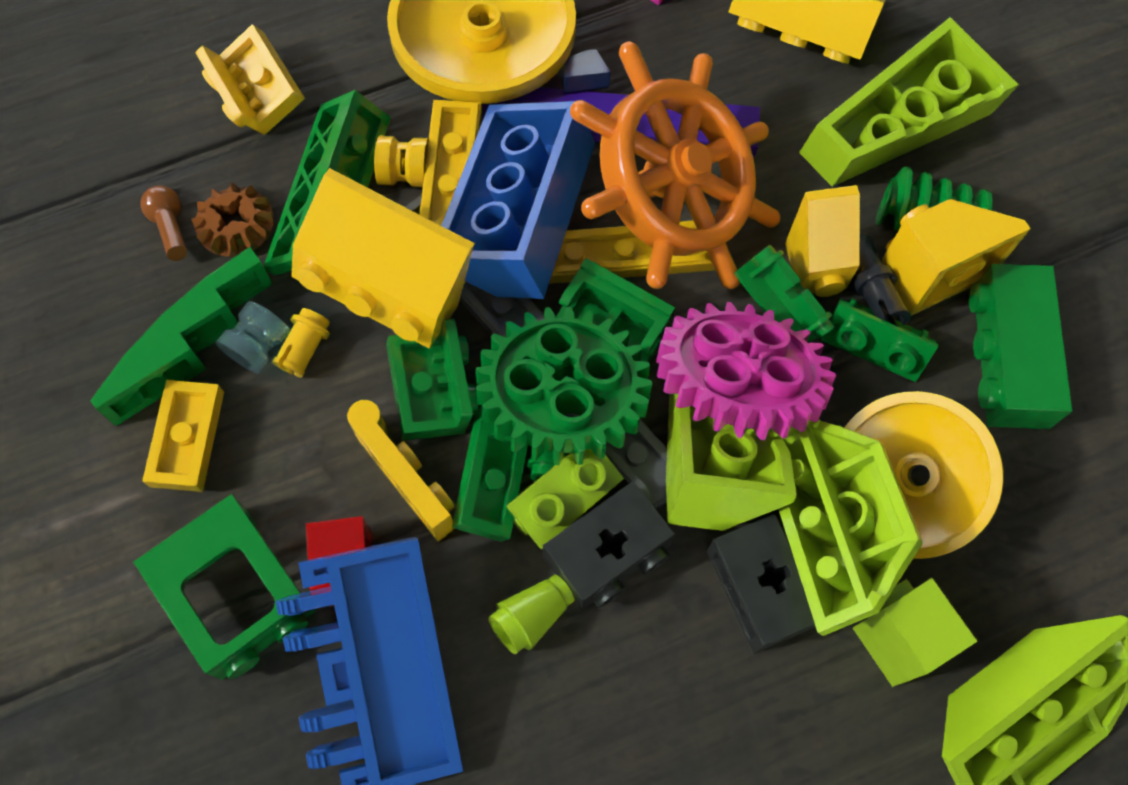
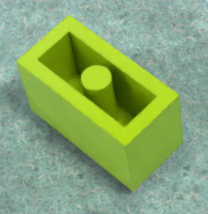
M933 578L915 589L907 579L895 586L879 613L868 617L853 627V630L892 687L929 674L977 642Z

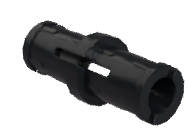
M860 234L859 267L855 273L854 287L858 295L867 300L875 317L899 327L894 316L898 315L901 323L905 326L910 321L911 314L908 308L905 307L895 287L897 277L892 268L890 269L889 266L883 264L874 246L872 237L867 234Z

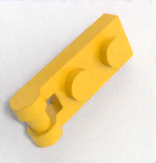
M369 400L355 402L349 408L347 419L358 441L439 542L454 530L452 528L453 521L449 514L455 508L453 502L436 481L430 486L425 484L416 472L422 468V464L404 441L395 446L387 436V426L378 406Z

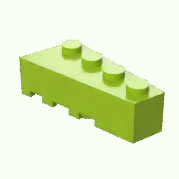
M950 17L820 121L799 153L833 187L991 115L1019 84Z

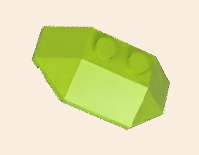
M809 420L804 432L791 426L787 438H783L791 453L797 496L794 503L778 510L817 632L825 636L879 613L922 546L923 541L883 444L878 440L820 420L817 422ZM770 429L775 439L782 438L773 429Z
M1119 615L1034 629L948 696L942 758L955 784L1048 785L1107 737L1128 703V618Z

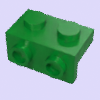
M443 319L440 334L430 349L415 341L404 340L398 335L388 336L386 347L402 441L465 434L472 415H476L478 411L475 384L467 383L464 367L468 366L469 363L467 339L464 335L458 336L455 319Z

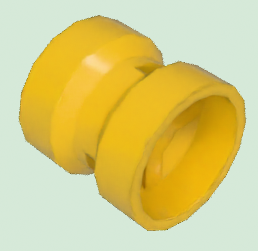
M379 136L376 141L374 157L377 184L394 186L398 181L408 182L412 187L423 188L429 139L413 138L409 142H399L394 136Z

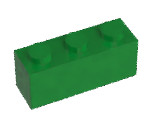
M991 264L979 280L972 284L969 292V308L972 313H976L977 321L973 351L975 358L981 360L982 379L978 388L979 405L986 410L987 427L1051 429L1072 412L1054 267Z

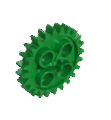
M547 307L544 312V320L537 321L532 314L526 312L524 313V327L522 328L508 321L506 323V337L493 334L491 336V350L482 349L481 367H476L477 405H482L484 423L494 422V437L500 439L512 434L511 451L514 453L522 449L526 444L532 446V461L535 462L542 456L544 451L552 452L554 465L557 466L560 465L564 453H572L577 464L582 465L585 450L591 449L598 458L603 459L605 458L606 442L621 449L624 446L626 432L636 435L640 418L646 417L649 404L648 399L650 398L652 381L648 380L650 364L649 362L640 361L642 354L641 345L628 346L630 335L628 330L613 335L611 333L612 319L609 318L598 326L593 324V311L589 310L580 320L574 318L572 307L566 308L563 318H556L551 308ZM594 377H603L606 379H597ZM529 387V388H532V389H531V390H521V389H519V388ZM566 413H574V414H577V415H579V416H578V417H567V416H564L563 414H566Z

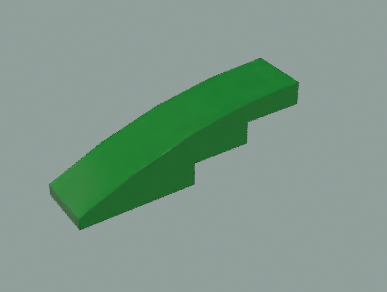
M251 247L201 280L165 311L121 358L90 400L95 409L114 426L121 424L162 398L166 380L187 382L206 370L197 353L240 327L231 310L273 285L261 261Z

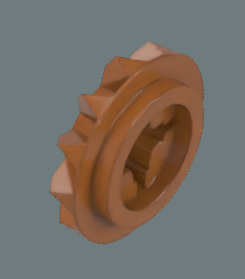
M231 182L228 189L222 191L212 188L211 197L205 202H197L198 213L195 218L191 219L200 243L210 252L225 257H235L249 247L253 251L260 247L269 237L274 224L273 210L266 196L258 193L252 185L247 188H240L233 182ZM238 209L245 222L231 221L226 226L220 214L233 215Z

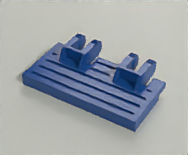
M418 538L402 539L299 562L303 588L330 583V587L294 594L277 600L278 614L292 616L308 610L334 605L338 622L291 632L283 637L285 651H299L340 641L343 647L317 653L326 707L300 715L298 717L300 729L305 733L320 732L325 729L357 722L360 734L359 736L321 744L307 751L306 759L309 769L326 768L364 758L365 764L339 770L342 785H414L463 772Z

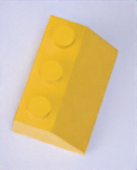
M732 0L729 13L739 16L737 24L744 28L763 33L764 27L768 26L782 31L780 40L788 44L806 48L809 41L825 47L824 56L849 64L851 57L859 60L862 58L886 0Z
M329 168L321 180L293 243L292 277L297 279L307 289L313 292H322L343 303L356 315L369 317L392 329L402 339L415 341L430 349L440 334L443 319H450L458 307L475 243Z

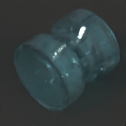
M248 301L238 313L239 322L233 329H226L216 341V345L239 365L259 374L269 361L268 352L273 346H279L283 343L290 329L268 309L255 302Z

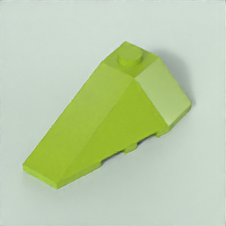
M669 394L666 460L667 524L723 531L794 503L797 493L791 453L783 438L775 439L769 429L766 439L760 440L754 429L746 428L742 438H738L735 434L734 426L726 424L717 432L713 428V418L707 416L697 422L694 421L693 416L696 408L693 406L677 408L675 405L678 394Z

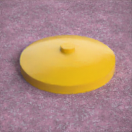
M391 0L387 15L388 30L394 55L402 69L414 82L429 92L449 100L481 102L482 104L498 103L519 98L547 83L567 61L574 45L576 33L574 0Z

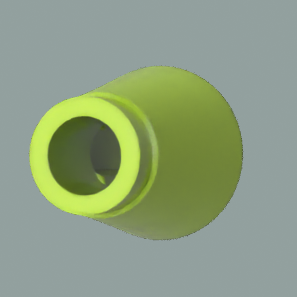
M554 574L549 579L543 580L497 603V611L490 615L488 620L496 636L510 652L517 654L523 648L531 650L564 613L567 607L575 601L574 595L565 581Z

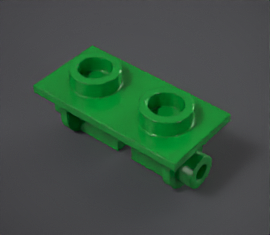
M770 244L734 272V275L764 313L768 310H773L774 320L779 323L791 318L793 320L791 329L795 332L809 330L810 335L807 343H811L815 338H821L834 328L833 323L829 320L832 313L830 311L826 312L808 288L805 290L799 283L801 279L783 258L784 252L782 250L776 252Z
M840 298L830 320L834 328L822 336L821 341L916 383L939 345L936 343V340L928 337L929 331L925 329L920 331L909 325L904 326L896 320L899 325L898 327L875 317L870 308L856 303V299L851 298L850 302Z

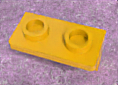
M253 24L220 55L203 45L195 52L205 68L202 71L203 77L212 88L219 92L225 102L222 105L224 113L234 124L241 128L246 125L266 135L305 99L266 34Z

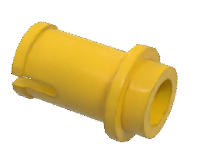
M302 308L299 315L293 314L290 321L294 325L279 353L272 361L281 370L291 375L294 372V375L300 378L303 377L304 371L321 339H327L330 335L327 330L330 321L319 313L307 308Z

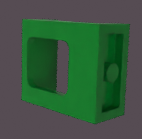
M232 494L133 561L203 672L219 680H223L226 677L235 679L248 672L259 662L260 658L257 654L276 640L278 643H284L283 637L291 632L306 628L308 625L306 618L317 611L312 609L292 616L278 614L276 601L287 596L300 594L301 591L256 528L257 524L250 513ZM232 550H241L273 596L275 605L269 614L227 644L221 645L216 642L185 595L184 588L191 578Z

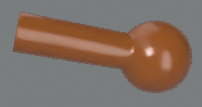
M152 186L141 197V211L149 221L157 224L167 258L172 261H180L187 256V249L176 219L181 210V200L178 194L167 186Z

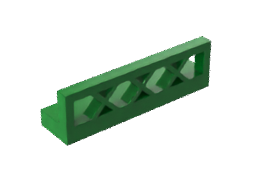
M356 90L325 102L319 107L263 266L267 272L274 276L292 271L293 243L321 180L329 168L367 188L369 186L374 171L376 141L379 136H385L391 117Z

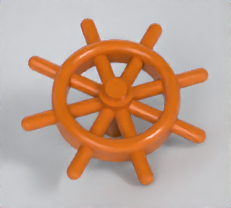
M630 41L625 42L619 49V56L635 91L622 99L614 107L610 115L584 100L575 101L570 108V115L576 122L602 135L600 142V167L606 190L586 198L581 205V211L585 217L595 219L615 210L628 229L641 241L652 247L646 281L650 287L659 289L666 284L672 255L692 256L707 251L722 286L726 289H735L739 286L740 281L734 275L737 267L726 242L741 230L748 217L768 228L777 226L781 219L780 213L776 209L755 198L756 171L750 146L766 139L769 134V128L767 124L761 121L742 128L731 110L708 90L713 60L708 54L701 53L694 58L689 81L673 78L653 81L637 44ZM666 109L681 114L678 133H676ZM644 113L658 142L637 131L638 124ZM699 129L710 143L704 145L697 141ZM635 154L647 160L644 169L639 172L636 167ZM713 163H719L722 179L711 173ZM704 193L720 201L715 216H713ZM656 196L663 198L661 211L651 198ZM684 202L697 229L679 225Z

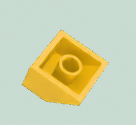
M952 199L931 208L924 204L914 208L900 220L901 227L896 236L885 246L887 251L882 258V262L884 265L889 266L890 269L892 268L897 277L895 287L912 316L970 288L973 283L979 280L991 264H1003L1031 228L1023 219Z

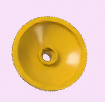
M928 392L895 393L865 406L844 427L878 440L883 444L923 541L922 546L914 557L915 559L942 556L958 550L974 540L993 518L1000 503L1004 484L1001 454L994 437L985 424L960 403L942 395ZM919 465L925 466L930 473L929 481L923 486L914 484L911 479L912 470Z

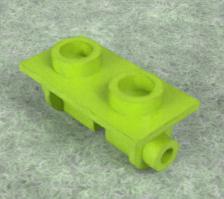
M591 449L585 450L583 464L578 465L572 453H569L562 459L559 466L554 465L506 507L513 514V522L524 535L529 534L542 550L545 543L570 526L624 478L606 455L605 458L600 459Z

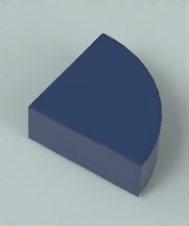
M596 49L575 54L564 64L562 84L564 92L609 87L610 70Z

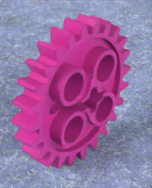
M727 302L725 311H719L714 305L708 303L706 304L704 314L694 308H690L687 318L676 316L673 326L665 328L656 362L659 363L657 377L666 379L663 391L667 394H678L675 405L677 408L695 407L693 420L697 422L709 416L714 419L713 428L717 432L726 424L733 425L738 438L743 437L746 428L754 429L760 440L766 439L770 428L782 438H787L791 426L804 432L809 420L817 422L822 410H826L834 388L832 385L836 373L829 371L833 361L832 358L820 356L824 345L822 343H807L810 335L809 330L793 331L791 329L793 320L789 318L779 323L774 320L773 310H768L761 316L755 313V309L751 304H748L745 311L741 312L737 311L731 302Z

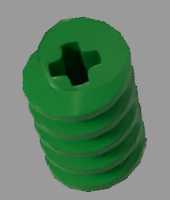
M903 167L894 178H891L885 190L875 224L880 226L888 214L894 215V230L899 231L901 227L900 220L914 208L924 204L931 208L949 199L992 211V193L990 190L981 189L973 197L972 187L966 183L960 184L953 192L952 182L948 178L940 179L933 187L932 176L927 172L921 173L913 183L912 169Z

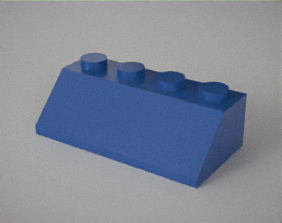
M575 101L489 105L441 226L475 243L465 281L496 297L544 299L595 146L590 129L576 122L570 115L571 105Z

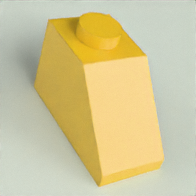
M857 185L805 192L785 242L791 268L801 279L799 283L805 290L808 288L812 294L815 293L819 297L836 295L847 289L859 267L860 193Z

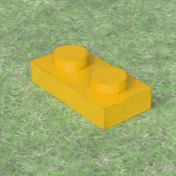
M166 380L142 480L147 486L151 488L203 492L224 391L219 384Z

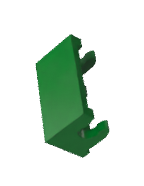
M585 258L579 271L559 300V304L563 306L556 318H563L567 307H572L574 318L580 320L589 310L593 311V324L598 326L610 318L613 320L611 333L614 335L628 330L630 332L628 346L641 345L642 354L640 361L649 362L660 346L661 340H663L665 328L671 327L675 307Z

